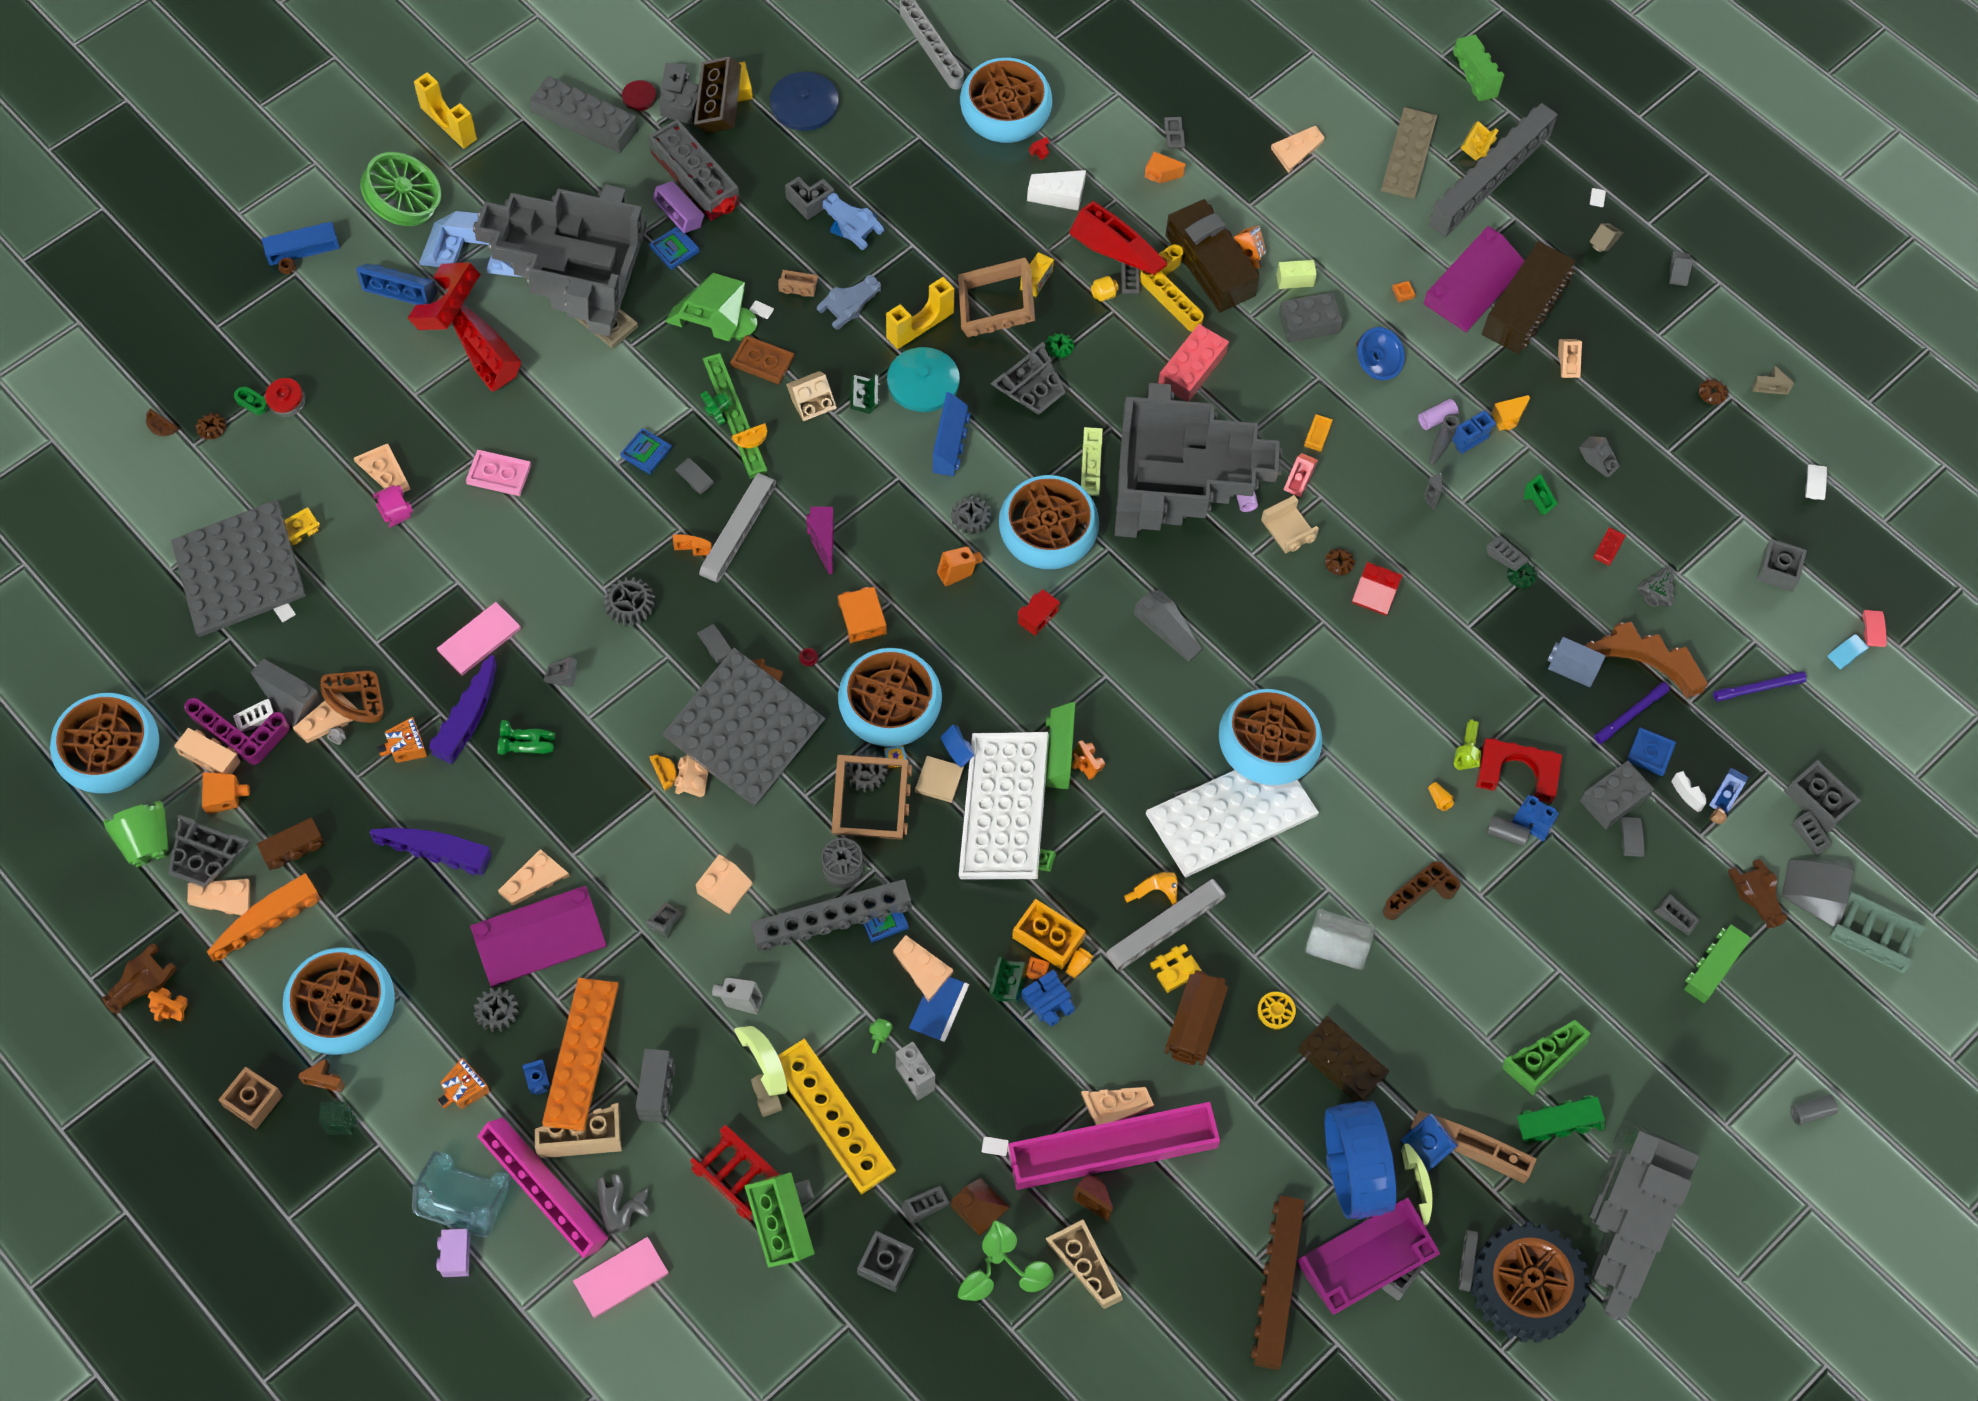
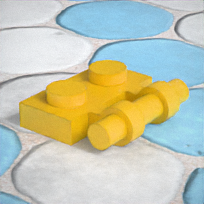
M1185 944L1173 947L1169 953L1157 956L1156 960L1150 963L1153 970L1158 967L1161 968L1162 972L1157 974V978L1167 993L1186 983L1189 974H1194L1196 970L1201 971L1192 955L1185 959L1182 956L1183 953L1188 951ZM1175 958L1178 963L1169 967L1167 962Z

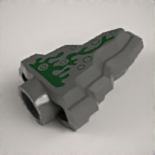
M1666 566L1659 571L1657 576H1650L1647 581H1642L1637 590L1645 597L1647 604L1654 607L1658 605L1665 607L1672 605L1675 598L1672 595L1674 591L1672 585L1674 569Z

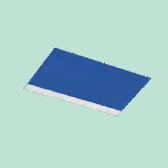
M949 977L929 1002L925 995H923L909 1028L945 1042L969 984Z

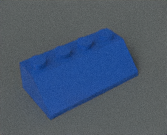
M368 263L356 269L362 290L415 305L431 304L437 293L435 281L429 278H421L410 273L406 274L395 269H387L380 265Z
M946 392L933 450V473L954 476L955 470H959L961 459H958L959 454H963L964 444L962 439H966L967 428H965V424H969L971 413H968V405L950 392Z

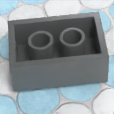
M1333 292L1281 302L1279 317L1288 343L1340 333L1342 318Z
M1818 760L1797 777L1785 791L1806 813L1810 811L1827 833L1854 811L1861 802Z
M1627 761L1585 791L1580 802L1606 830L1619 821L1621 817L1626 816L1648 800L1654 788Z
M644 1049L636 1102L639 1121L664 1123L665 1116H669L670 1104H668V1096L671 1097L673 1085L671 1084V1077L675 1075L674 1058H671L669 1051Z

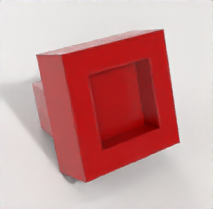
M1044 137L1031 144L1028 150L1031 156L1037 154L1040 160L1047 157L1049 154L1047 147L1050 143L1048 138Z

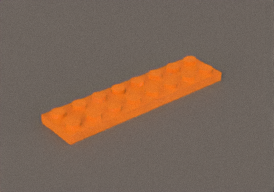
M578 978L542 1121L543 1126L579 1131L585 1130L619 988L618 982Z

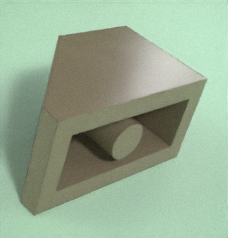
M1610 223L1601 224L1590 240V243L1599 252H1602V250L1608 251L1624 232Z

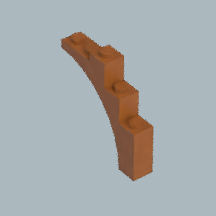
M1632 622L1619 623L1614 627L1611 635L1603 637L1600 641H1591L1585 644V647L1606 655L1605 657L1630 658L1656 668L1678 686L1686 699L1703 693L1708 685L1686 646L1668 651L1659 634L1654 636L1647 635L1641 639Z

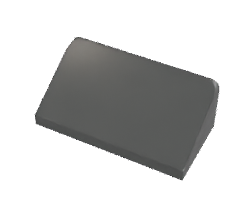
M1441 473L1430 477L1424 494V499L1432 510L1436 509L1442 492Z

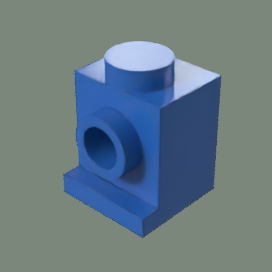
M543 1059L522 1065L531 1094H542L551 1088Z

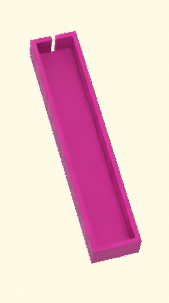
M1206 1102L1008 1143L1007 1151L1011 1168H1013L1012 1173L1016 1190L1078 1178L1087 1174L1092 1175L1216 1149L1219 1146L1220 1138L1211 1104Z

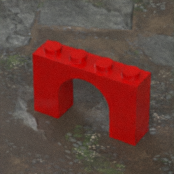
M470 262L441 264L433 278L443 289H448V291L434 303L415 305L407 319L418 330L448 329L481 274Z
M1496 738L1485 739L1482 745L1481 762L1478 768L1475 787L1495 791L1499 781L1501 766L1509 761H1520L1527 764L1534 772L1535 787L1533 796L1538 798L1539 801L1552 804L1556 797L1562 754H1557L1551 750H1539L1533 746H1520L1514 742L1506 743Z

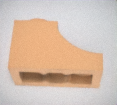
M1559 339L1558 357L1562 378L1580 377L1582 341L1577 339Z

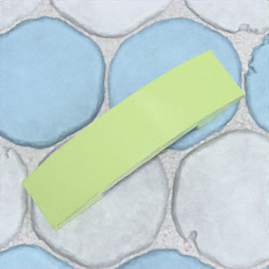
M1084 427L1081 487L1090 496H1099L1103 428Z
M753 1026L735 1028L734 1031L742 1046L750 1047L764 1073L761 1081L769 1096L785 1094L787 1092L785 1074L779 1057L769 1040Z
M1404 1144L1401 1153L1405 1170L1414 1169L1422 1204L1417 1206L1416 1212L1426 1228L1432 1212L1430 1179L1418 1154L1409 1144Z

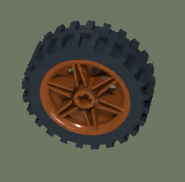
M1525 1222L1523 1226L1514 1223L1508 1229H1505V1227L1500 1229L1496 1235H1492L1488 1239L1474 1262L1473 1287L1470 1291L1471 1296L1476 1295L1477 1301L1474 1304L1476 1309L1481 1308L1485 1314L1482 1318L1485 1322L1490 1319L1495 1324L1492 1329L1496 1332L1501 1329L1507 1332L1505 1337L1512 1339L1514 1336L1520 1337V1342L1524 1343L1529 1339H1534V1343H1538L1545 1338L1550 1340L1559 1333L1562 1334L1584 1310L1586 1306L1585 1300L1589 1297L1590 1290H1587L1590 1276L1585 1275V1270L1588 1266L1586 1261H1580L1579 1256L1582 1253L1579 1248L1574 1250L1570 1246L1572 1240L1569 1237L1564 1240L1559 1236L1561 1231L1556 1228L1552 1232L1546 1230L1547 1225L1542 1223L1538 1227H1534L1533 1222ZM1531 1257L1536 1259L1537 1263L1533 1265ZM1510 1264H1515L1517 1269L1510 1268ZM1546 1272H1552L1554 1277L1547 1276ZM1530 1276L1533 1277V1280H1536L1534 1283L1531 1282V1279H1528ZM1508 1284L1512 1285L1513 1292L1507 1289ZM1545 1292L1550 1293V1299L1546 1298ZM1524 1300H1530L1531 1305H1525Z

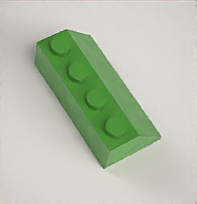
M1073 702L1051 709V715L1046 718V728H1049L1045 784L1047 788L1069 789L1075 703Z
M791 1172L745 1185L768 1268L800 1261L814 1255V1249Z

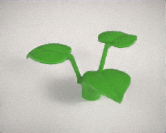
M994 1220L982 1242V1249L987 1255L985 1259L987 1272L985 1274L982 1270H977L970 1273L959 1288L958 1298L977 1301L986 1298L992 1292L994 1283L989 1278L991 1275V1262L999 1264L1005 1259L1020 1276H1023L1019 1281V1286L1027 1292H1036L1044 1289L1052 1282L1055 1275L1051 1267L1043 1261L1030 1263L1025 1268V1273L1022 1272L1006 1255L1017 1244L1015 1233L1005 1224Z

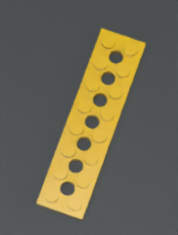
M805 1038L779 1054L778 1057L785 1074L787 1088L859 1193L862 1195L895 1173L896 1169ZM801 1062L804 1064V1069L795 1071L793 1065ZM806 1079H814L815 1085L811 1088L804 1085ZM818 1095H824L827 1097V1101L823 1104H818L815 1098ZM830 1111H835L838 1113V1118L833 1121L829 1120L826 1117ZM845 1127L849 1129L850 1133L846 1137H841L838 1134L839 1129ZM858 1144L861 1147V1151L853 1154L849 1150L850 1146ZM864 1161H870L873 1167L870 1170H863L861 1164Z

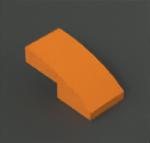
M673 535L674 550L693 549V556L708 555L712 549L711 542L690 535Z

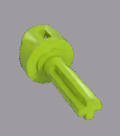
M1473 719L1467 723L1464 745L1459 746L1455 751L1454 767L1457 770L1480 767L1482 754L1475 747L1479 722L1473 721Z

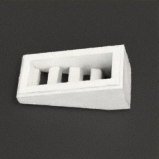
M266 699L233 717L237 729L243 733L260 727L274 713L270 700ZM252 715L253 721L250 722L248 716ZM243 718L246 722L245 725H242L241 719Z

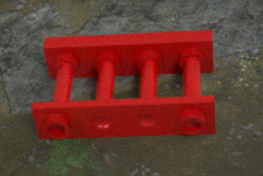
M724 1125L719 1130L721 1141L700 1163L692 1158L690 1160L691 1170L699 1178L703 1176L737 1208L736 1212L743 1219L747 1217L752 1221L754 1217L749 1200L743 1204L735 1196L756 1174L759 1175L761 1173L766 1179L780 1174L729 1127ZM732 1146L736 1150V1155L715 1176L711 1175L706 1170L708 1165L726 1147ZM747 1160L751 1164V1169L728 1190L720 1182L741 1161Z

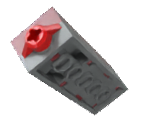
M678 119L649 135L651 154L711 221L723 214L732 212L740 204L738 186Z

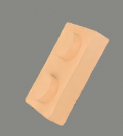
M686 755L678 763L679 774L675 780V793L680 794L684 791L702 797L705 794L709 771Z

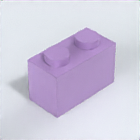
M468 1229L441 1230V1237H438L437 1241L438 1250H441L440 1258H437V1271H440L443 1277L469 1276L470 1233Z

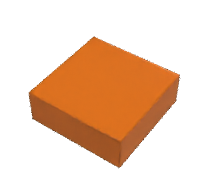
M1409 281L1392 286L1398 302L1415 298V292Z
M1030 957L1025 977L1039 981L1041 977L1047 974L1050 962Z

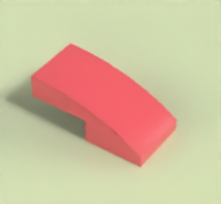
M1864 610L1862 617L1865 625L1863 634L1866 645L1886 647V626L1883 611Z

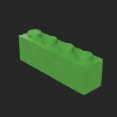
M1732 924L1727 930L1723 928L1716 937L1719 939L1717 944L1712 943L1706 951L1709 954L1707 958L1702 957L1695 966L1698 968L1697 972H1691L1685 980L1688 984L1684 990L1703 1003L1708 1000L1751 939V937Z

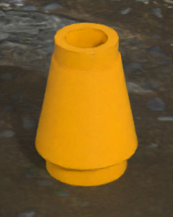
M1434 782L1428 787L1438 809L1446 811L1454 805L1453 796L1439 785L1438 782Z
M1079 948L1078 951L1075 950L1066 973L1075 979L1092 962L1093 956L1083 948Z

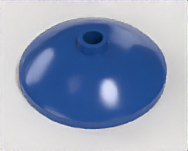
M1375 327L1367 330L1358 342L1357 355L1359 363L1370 377L1386 381L1400 373L1404 365L1405 353L1400 339L1392 331L1383 327Z

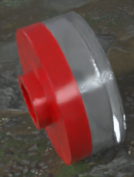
M281 378L269 385L265 393V400L273 413L281 417H289L297 414L303 408L305 394L295 380Z

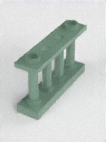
M1851 892L1847 902L1850 908L1842 925L1837 924L1833 928L1829 938L1896 971L1904 973L1912 962L1906 956L1914 936L1918 938L1925 931L1926 927L1920 925L1915 920H1909L1866 899L1859 893ZM1858 909L1869 914L1861 934H1857L1850 929ZM1876 918L1888 923L1880 943H1876L1868 938ZM1895 927L1906 932L1898 952H1894L1887 947Z

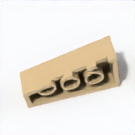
M612 1104L611 1107L602 1110L601 1108L593 1110V1113L588 1114L584 1131L546 1126L536 1128L535 1150L537 1157L549 1158L622 1151L619 1104Z
M1084 1220L1046 1238L1048 1245L1103 1309L1123 1300Z

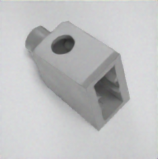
M726 978L723 985L715 984L712 990V995L721 997L725 1006L758 1014L763 995L756 982Z

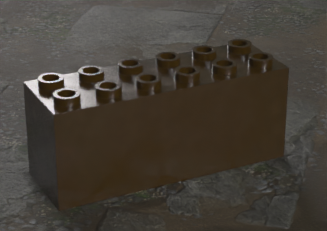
M1202 199L1169 214L1165 236L1171 245L1182 247L1183 262L1215 308L1221 313L1255 297L1260 274L1251 265L1249 257L1244 255L1239 243L1234 241L1231 232L1226 228L1213 237L1209 235L1197 245L1193 242L1185 229L1197 221L1214 214L1212 205L1208 204L1205 199Z
M1538 241L1488 314L1481 335L1518 355L1522 349L1526 350L1531 342L1530 338L1535 337L1537 334L1538 326L1540 324L1543 325L1545 322L1546 314L1548 312L1551 313L1556 304L1554 302L1556 300L1559 301L1564 287L1567 288L1572 280L1571 277L1576 270L1573 268L1576 260Z

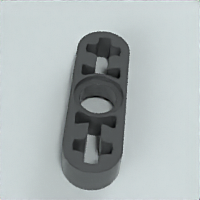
M1466 1230L1458 1281V1289L1468 1292L1472 1284L1478 1232Z

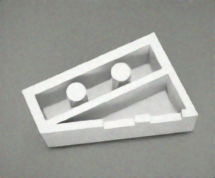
M1086 170L1031 174L1027 201L1078 211L1085 184Z

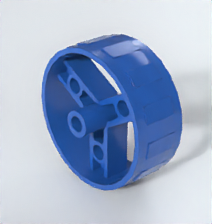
M1359 1101L1327 1108L1324 1117L1327 1149L1326 1161L1344 1216L1348 1220L1362 1219L1393 1212L1396 1206L1393 1155L1386 1129L1376 1104L1373 1101Z

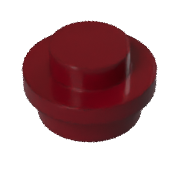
M805 648L799 654V661L804 666H813L818 661V654L812 648Z

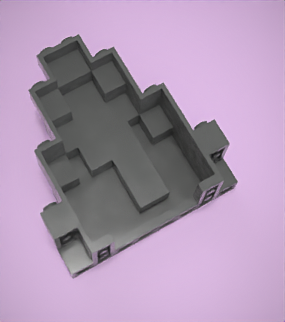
M604 184L603 190L599 191L598 197L558 189L556 195L552 196L551 201L511 193L509 200H505L504 206L485 202L483 208L479 209L478 221L474 222L473 232L475 233L476 241L489 243L492 259L511 263L514 275L528 278L527 285L530 287V293L549 297L552 309L567 312L568 317L586 320V324L589 325V332L611 336L647 229V216H642V207L626 203L624 188Z
M1149 383L1147 398L1126 396L1123 409L1114 536L1137 538V531H1141V529L1160 530L1161 524L1182 525L1183 518H1206L1207 511L1211 510V503L1229 504L1230 497H1234V495L1253 496L1254 490H1258L1259 481L1276 482L1277 476L1281 475L1282 464H1279V459H1282V448H1279L1280 441L1260 439L1261 431H1258V423L1217 420V411H1214V404L1175 401L1174 392H1171V384Z
M1622 1120L1613 1141L1615 1143L1597 1186L1596 1190L1598 1193L1589 1212V1217L1593 1218L1592 1222L1598 1225L1597 1229L1605 1232L1600 1242V1252L1591 1274L1595 1278L1596 1283L1608 1288L1601 1306L1608 1317L1618 1321L1619 1318L1626 1319L1634 1297L1638 1298L1656 1252L1660 1253L1677 1209L1679 1205L1683 1206L1692 1184L1690 1178L1699 1158L1698 1154L1686 1150V1147L1625 1120Z

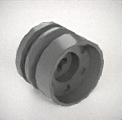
M837 838L825 845L821 855L824 879L835 888L846 889L853 887L860 881L863 875V854L861 848L855 841L848 838Z

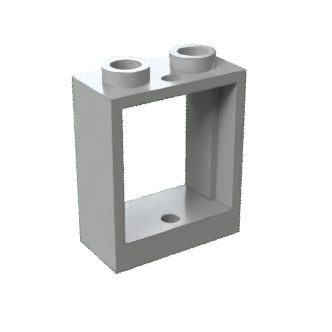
M914 1042L895 1052L896 1069L917 1101L935 1091V1074Z

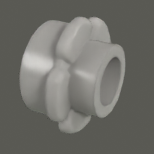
M341 728L329 729L327 737L331 742L340 745L342 741H345V732Z

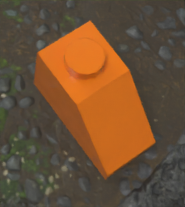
M1153 152L1146 165L1144 177L1158 183L1178 179L1184 176L1186 164Z

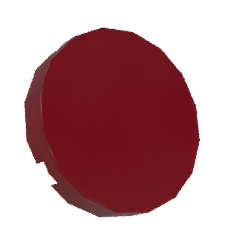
M632 81L622 91L623 103L627 108L635 109V111H644L651 108L657 98L655 88L647 81Z

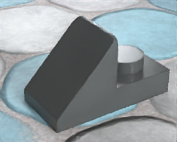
M1672 252L1669 284L1688 285L1693 263L1689 253Z
M570 657L549 664L544 682L573 687L577 675L575 668L577 660Z
M665 902L647 920V925L651 931L669 938L671 928L681 917L682 910Z

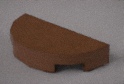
M151 408L147 412V427L153 434L169 436L179 430L176 425Z

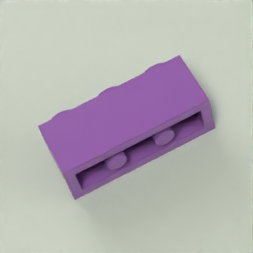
M673 181L656 186L653 201L683 233L701 228L704 214Z

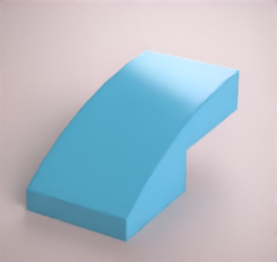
M1855 634L1833 650L1827 657L1841 670L1852 663L1855 658L1866 652L1869 646Z

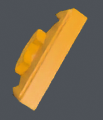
M766 423L732 435V440L743 448L757 447L766 439Z
M659 755L649 756L662 787L666 791L676 780L675 765L669 758Z

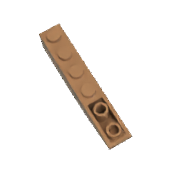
M1418 1110L1410 1130L1429 1114ZM1435 1116L1458 1144L1454 1151L1523 1184L1527 1181L1537 1160L1536 1158L1480 1132Z

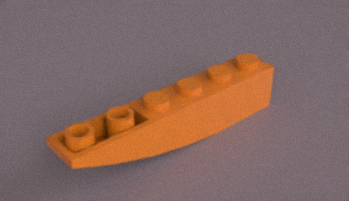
M306 873L270 893L241 915L207 951L212 961L224 959L233 950L241 949L250 940L261 937L264 932L278 927L284 920L297 916L301 910L314 906L321 898Z

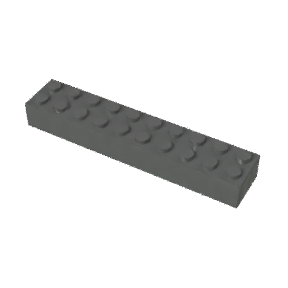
M1543 103L1537 108L1534 107L1526 118L1523 117L1516 128L1513 127L1509 131L1508 136L1502 137L1495 148L1492 147L1488 151L1485 158H1480L1476 166L1470 168L1463 179H1458L1452 189L1449 188L1444 197L1434 203V211L1430 215L1431 221L1429 226L1446 238L1551 136L1558 114Z

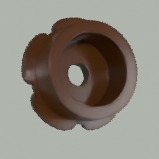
M283 258L279 261L278 270L281 273L283 272V274L288 275L295 271L296 265L292 259Z

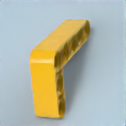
M1171 245L1159 253L1167 262V266L1155 275L1141 270L1140 282L1190 332H1193L1198 324L1202 325L1204 315L1166 277L1167 274L1181 265L1183 256L1181 246Z

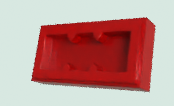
M1609 527L1593 559L1610 566L1626 535Z

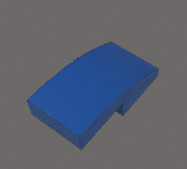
M953 724L941 736L947 751L959 767L962 768L974 756L970 743L963 739L960 729Z

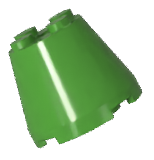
M161 801L153 802V806L141 804L114 814L113 820L109 821L107 819L103 821L107 833L129 864L141 867L148 864L147 860L155 858L160 860L167 857L166 852L169 851L166 815Z

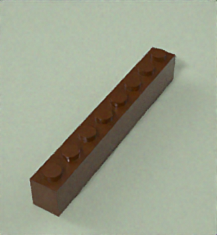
M1280 1195L1278 1201L1273 1203L1272 1214L1276 1215L1275 1221H1271L1269 1234H1273L1272 1242H1268L1266 1254L1269 1255V1262H1265L1263 1275L1267 1276L1266 1282L1261 1284L1260 1289L1263 1303L1258 1305L1257 1316L1260 1317V1323L1255 1325L1254 1337H1257L1256 1346H1252L1251 1358L1254 1359L1253 1365L1279 1370L1282 1364L1305 1200Z

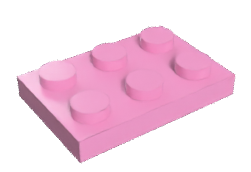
M477 450L466 478V483L472 486L520 496L531 468V462Z

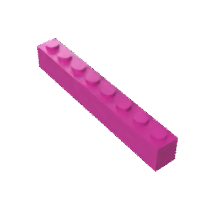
M503 1117L487 1122L477 1136L479 1140L582 1258L597 1253L609 1237Z

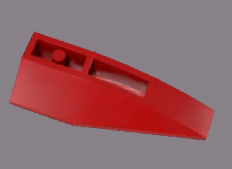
M1094 201L1080 210L1069 231V235L1092 251L1155 275L1167 266V262L1139 234L1117 216Z
M462 304L452 324L474 370L488 388L495 392L516 377L522 362L493 328Z

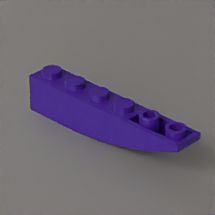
M490 655L488 659L483 661L481 670L477 675L473 676L471 685L462 693L459 703L452 708L447 721L442 723L440 732L430 741L429 748L433 756L453 765L474 733L489 700L497 664L493 655Z
M404 828L371 829L370 831L373 841L378 845L384 846L386 844L400 852L405 850L415 857L420 858L423 856L434 863L442 862L452 869L460 868L471 875L479 874L483 876L492 856L490 848L444 833Z

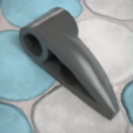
M1447 415L1444 417L1431 450L1429 464L1434 465L1450 445L1456 428L1459 425V419L1456 416Z

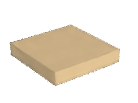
M927 756L915 792L952 803L964 766L961 768L957 764Z

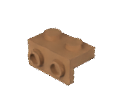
M783 270L782 276L778 281L779 291L786 294L793 293L814 297L818 275Z

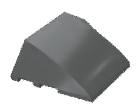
M1044 342L1040 343L1026 357L991 383L992 386L1038 415L1066 393L1057 372L1054 371L1051 364L1052 360L1047 355Z
M178 814V826L174 836L175 844L171 854L168 874L206 888L240 854L250 841L233 834L231 836Z
M1789 860L1781 897L1802 910L1806 909L1814 914L1816 919L1825 921L1833 929L1837 924L1840 925L1847 906L1853 876L1851 860Z

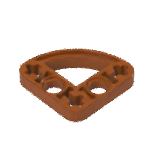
M374 672L326 674L321 678V693L327 704L338 714L348 719L365 723L379 722L382 719L383 704L378 678ZM366 678H369L371 681V687H368ZM351 679L354 681V684L346 685L343 681ZM361 691L364 710H358L344 704L334 693ZM373 693L376 695V698L370 700L366 695ZM372 706H375L377 715H373V712H371Z

